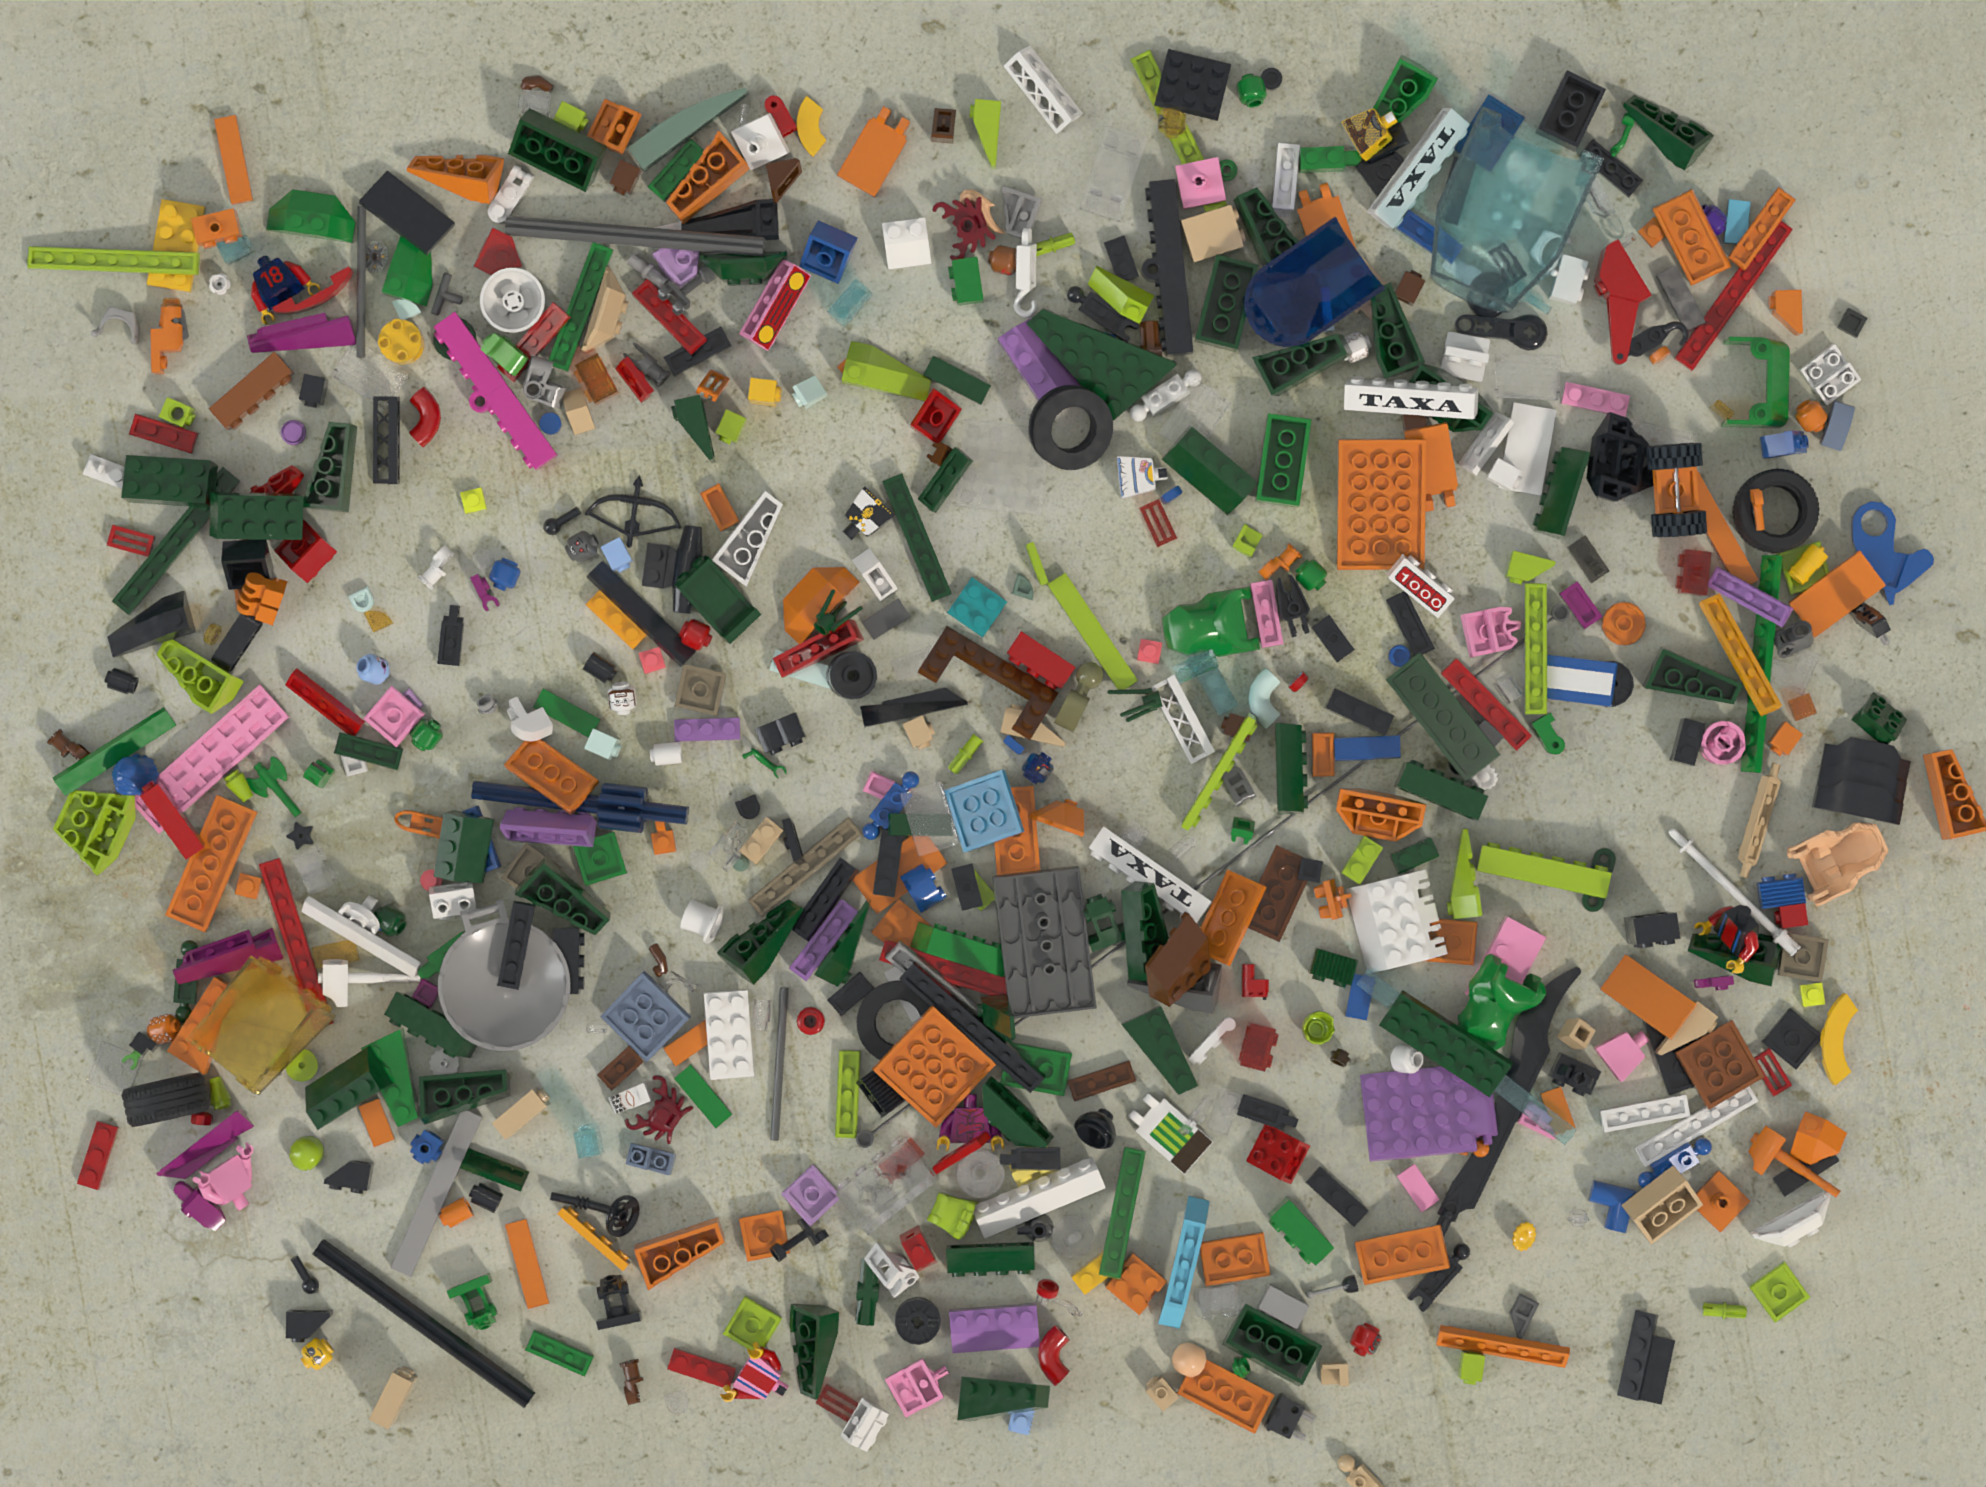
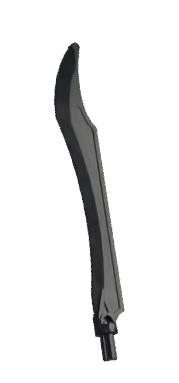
M1574 967L1549 982L1545 986L1546 995L1541 1003L1523 1011L1517 1020L1509 1058L1514 1063L1505 1075L1495 1105L1498 1135L1492 1136V1144L1489 1145V1152L1486 1156L1477 1157L1472 1152L1461 1171L1451 1183L1437 1213L1440 1217L1436 1225L1441 1224L1443 1237H1445L1451 1222H1456L1460 1212L1466 1209H1475L1550 1052L1548 1031L1551 1020L1564 994L1581 974L1579 967Z

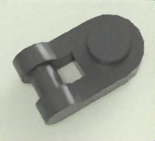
M1233 766L1229 773L1224 772L1223 782L1237 807L1243 805L1245 800L1249 798L1252 800L1257 797L1240 768ZM1243 785L1245 791L1238 794L1236 788Z

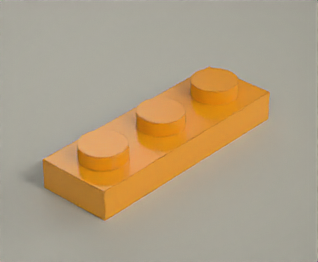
M600 590L585 604L633 650L647 636Z

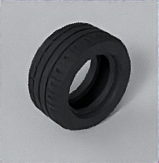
M1778 468L1762 471L1749 478L1740 487L1737 495H1735L1732 507L1735 528L1738 530V534L1741 535L1740 537L1748 545L1757 548V550L1767 553L1791 550L1804 543L1817 526L1820 511L1818 497H1816L1817 494L1814 488L1811 487V484L1794 471ZM1769 487H1776L1789 492L1796 500L1798 507V518L1793 528L1782 535L1770 534L1765 530L1757 531L1753 513L1754 507L1750 499V490L1759 489L1763 491Z
M197 1072L123 1089L121 1096L122 1100H124L123 1106L127 1116V1123L131 1127H137L208 1110L210 1101L208 1099V1091H206L207 1087L204 1083V1076Z

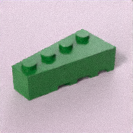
M918 922L910 947L1003 977L1004 970L1000 943L992 941V944L989 945L985 943L986 939L973 935V938L970 939L966 937L967 933L954 929L952 933L946 931L947 927L935 923L933 927Z
M404 1028L362 1047L361 1050L368 1046L372 1048L393 1082L381 1090V1093L397 1127L421 1117Z

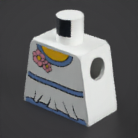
M1117 457L1121 499L1154 491L1156 489L1155 481L1167 480L1166 467L1153 468L1152 458Z

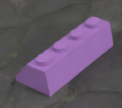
M1030 319L1015 326L998 338L999 344L1038 401L1044 394L1059 386H1080L1076 378L1026 324Z
M515 807L514 810L507 809L501 821L500 830L507 841L593 847L596 820L590 813L579 812L578 815H570L568 812L561 810L556 813H548L544 809H535L534 812L527 811L525 808Z
M1037 1303L949 1309L953 1353L1039 1347L1040 1345Z

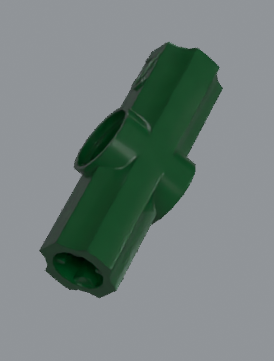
M864 1258L861 1260L860 1281L857 1284L856 1301L858 1303L855 1320L858 1325L874 1326L880 1283H878L879 1278L868 1266Z

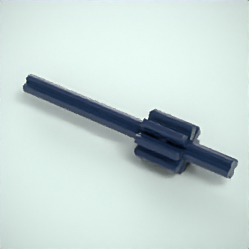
M474 781L472 784V799L563 810L534 788ZM604 783L599 796L588 795L576 809L577 812L597 814V824L601 829L642 833L647 820L687 825L689 815L688 806L649 802V792L646 787Z

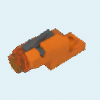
M179 298L163 299L159 321L161 328L150 329L151 372L155 375L164 374V369H167V356H164V353L181 352L184 344L183 341L189 338L185 312Z

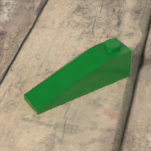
M1401 55L1373 108L1381 117L1392 111L1398 120L1397 123L1402 122L1429 97L1438 77L1421 64Z
M400 235L386 275L382 293L427 307L433 288L431 252L425 255Z

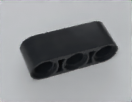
M240 614L216 649L211 660L228 672H231L261 629L263 622L255 620V616Z

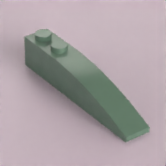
M742 88L694 104L659 125L655 123L647 129V134L643 137L637 136L630 141L629 144L631 146L628 147V150L645 172L747 97L749 93L746 88Z

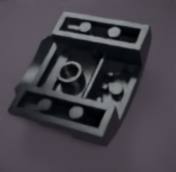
M1849 737L1839 745L1825 743L1812 808L1900 825L1911 761L1901 759L1894 746Z

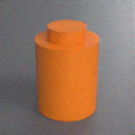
M465 1197L441 1208V1214H439L442 1224L444 1226L448 1225L450 1228L474 1216V1212Z

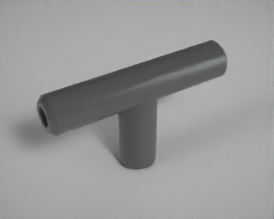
M445 272L443 274L431 310L433 315L438 316L440 314L444 300L459 305L463 301L462 296L447 292L452 275Z

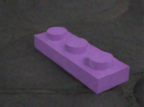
M740 718L674 720L675 742L741 740Z

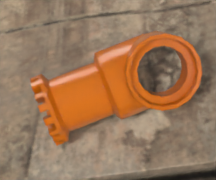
M1288 543L1287 548L1278 557L1275 556L1258 573L1267 581L1273 575L1272 573H1275V570L1277 571L1280 567L1288 572L1290 570L1289 567L1298 558L1301 559L1303 556L1298 550L1296 551V548L1294 549V546Z

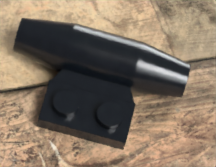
M685 525L677 550L669 545L647 543L642 586L661 589L672 586L673 612L691 613L693 606L674 584L681 573L684 571L688 572L693 567V562L700 556H703L702 527Z

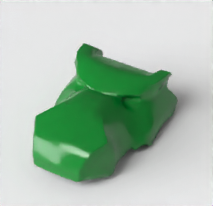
M1250 587L1208 593L1197 603L1179 604L1162 618L1167 648L1186 656L1199 652H1208L1217 657L1260 650L1258 638L1248 639L1241 602V600L1251 598Z
M1488 954L1484 958L1479 971L1469 981L1468 996L1470 999L1464 1010L1458 1014L1457 1019L1460 1028L1494 1050L1505 1046L1508 1028L1513 1018L1522 1011L1541 1003L1546 995L1544 983L1541 982V978L1532 973L1526 975L1523 984L1505 977L1508 965L1501 963V958Z

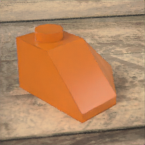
M1065 799L1064 802L1056 800L1031 813L1029 816L1031 819L1081 837L1084 835V810L1077 807V802Z
M1805 1111L1796 1132L1790 1155L1808 1165L1817 1163L1819 1160L1829 1156L1837 1155L1842 1148L1847 1132L1828 1120Z

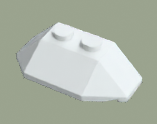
M1823 1190L1749 1232L1750 1236L1784 1247L1787 1245L1792 1247L1800 1242L1799 1238L1807 1235V1237L1814 1235L1819 1231L1818 1228L1823 1225L1831 1194Z

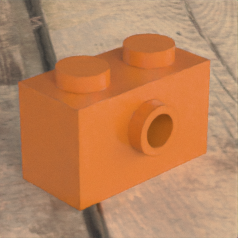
M234 208L191 218L196 243L200 247L203 246L204 249L216 247L218 242L225 241V244L238 241L239 237H243L238 213Z

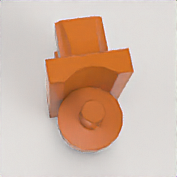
M1335 879L1324 881L1323 884L1314 887L1315 897L1317 899L1326 897L1328 905L1319 907L1320 918L1335 920L1343 917L1342 908L1348 907L1346 899L1352 897L1351 893L1345 894L1343 886L1336 887Z

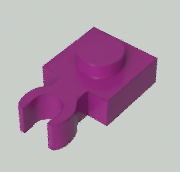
M1731 975L1694 979V987L1696 989L1715 987V991L1727 990L1729 989L1728 985H1734V978Z

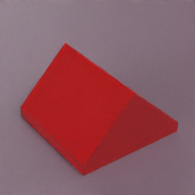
M933 388L911 422L910 428L930 441L940 443L962 409Z

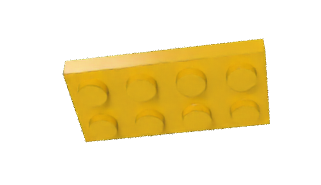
M161 199L153 251L198 252L199 245L196 243L191 218L205 215L206 207ZM149 273L147 285L191 293L194 275Z

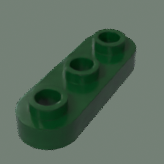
M1608 848L1598 849L1594 853L1590 868L1595 869V865L1607 867L1608 872L1612 873L1616 861L1614 852ZM1602 855H1606L1608 857V861L1606 863H1602L1600 861V857ZM1583 894L1581 903L1587 911L1596 912L1603 907L1604 898L1595 897L1596 903L1590 905L1588 902L1589 898L1595 896Z

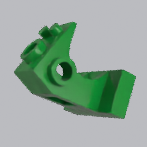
M490 1273L447 1290L449 1299L461 1296L468 1313L464 1314L468 1326L472 1325L476 1330H485L491 1327V1324L496 1322L495 1316L498 1315L494 1303L489 1302L483 1287L493 1281ZM481 1296L485 1308L474 1311L470 1299Z

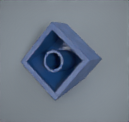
M818 220L810 233L799 267L839 284L858 237Z

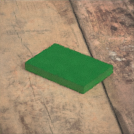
M1008 1042L1046 1075L1045 1079L1033 1091L1059 1096L1065 1095L1072 1053ZM1002 1070L1001 1084L1025 1089Z

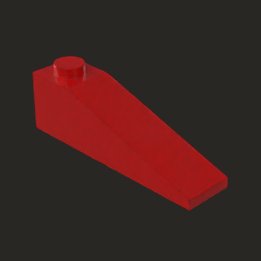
M849 619L840 625L835 632L830 631L826 636L818 634L774 657L773 660L781 677L784 678L863 641L864 638L856 621Z

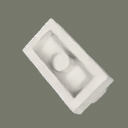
M90 454L83 475L122 489L125 467Z

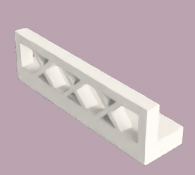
M1030 45L1018 51L1004 65L1007 72L1056 134L1060 133L1069 123L1078 119L1083 114ZM1016 61L1022 66V73H1018L1012 66ZM1027 79L1033 80L1035 90H1031L1028 87ZM1041 96L1047 98L1049 107L1042 105ZM1054 113L1059 114L1064 120L1060 126L1054 120Z
M1172 675L1152 686V691H1157L1158 688L1167 683L1171 688L1170 700L1160 697L1163 706L1161 709L1190 764H1193L1215 751L1175 675ZM1173 695L1175 696L1177 702L1172 701ZM1163 701L1169 702L1167 708ZM1171 703L1181 707L1180 719L1170 716L1168 711ZM1183 715H1185L1187 721L1182 720ZM1173 720L1179 722L1177 727ZM1181 722L1191 726L1192 733L1190 738L1180 735L1179 728ZM1194 734L1198 741L1192 739ZM1184 740L1189 741L1188 746H1186ZM1191 742L1200 744L1204 753L1193 758L1189 752Z

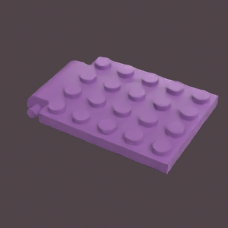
M1442 1066L1422 1068L1411 1074L1392 1071L1360 1075L1370 1162L1477 1151L1476 1138L1483 1137L1484 1145H1491L1492 1136L1498 1135L1493 1093L1489 1098Z

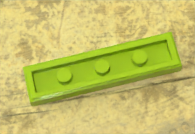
M839 1050L835 1138H856L859 1087L856 1082L860 1080L861 1051Z

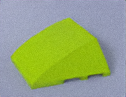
M74 790L68 795L53 830L98 876L118 858L136 819L135 796Z

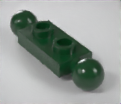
M186 940L181 945V953L185 955L186 952L198 948V945L192 940ZM177 959L176 968L181 966L183 959ZM175 978L173 1002L180 1003V1006L175 1011V1017L179 1022H186L192 1012L189 1004H196L198 980L178 984Z

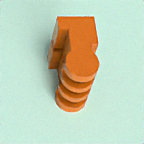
M249 573L246 576L236 609L243 615L255 616V620L273 626L288 581L279 579L277 582L264 578L258 573Z

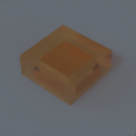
M1810 693L1788 700L1795 721L1817 713Z

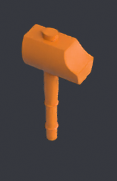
M1766 1125L1760 1134L1755 1133L1750 1140L1753 1145L1748 1150V1153L1753 1158V1170L1762 1176L1775 1158L1835 1198L1839 1195L1841 1190L1781 1149L1787 1140Z

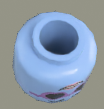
M366 654L360 658L356 667L361 680L375 685L384 682L390 673L388 661L374 654Z

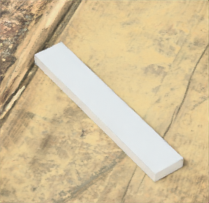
M308 896L304 901L301 911L410 977L414 978L421 964L420 961L314 898Z
M1749 1086L1710 1110H1707L1705 1106L1690 1114L1689 1117H1685L1634 1147V1150L1644 1167H1647L1680 1146L1758 1102V1099Z

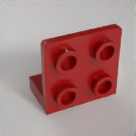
M1264 1124L1246 1161L1275 1178L1292 1184L1310 1145L1275 1127Z

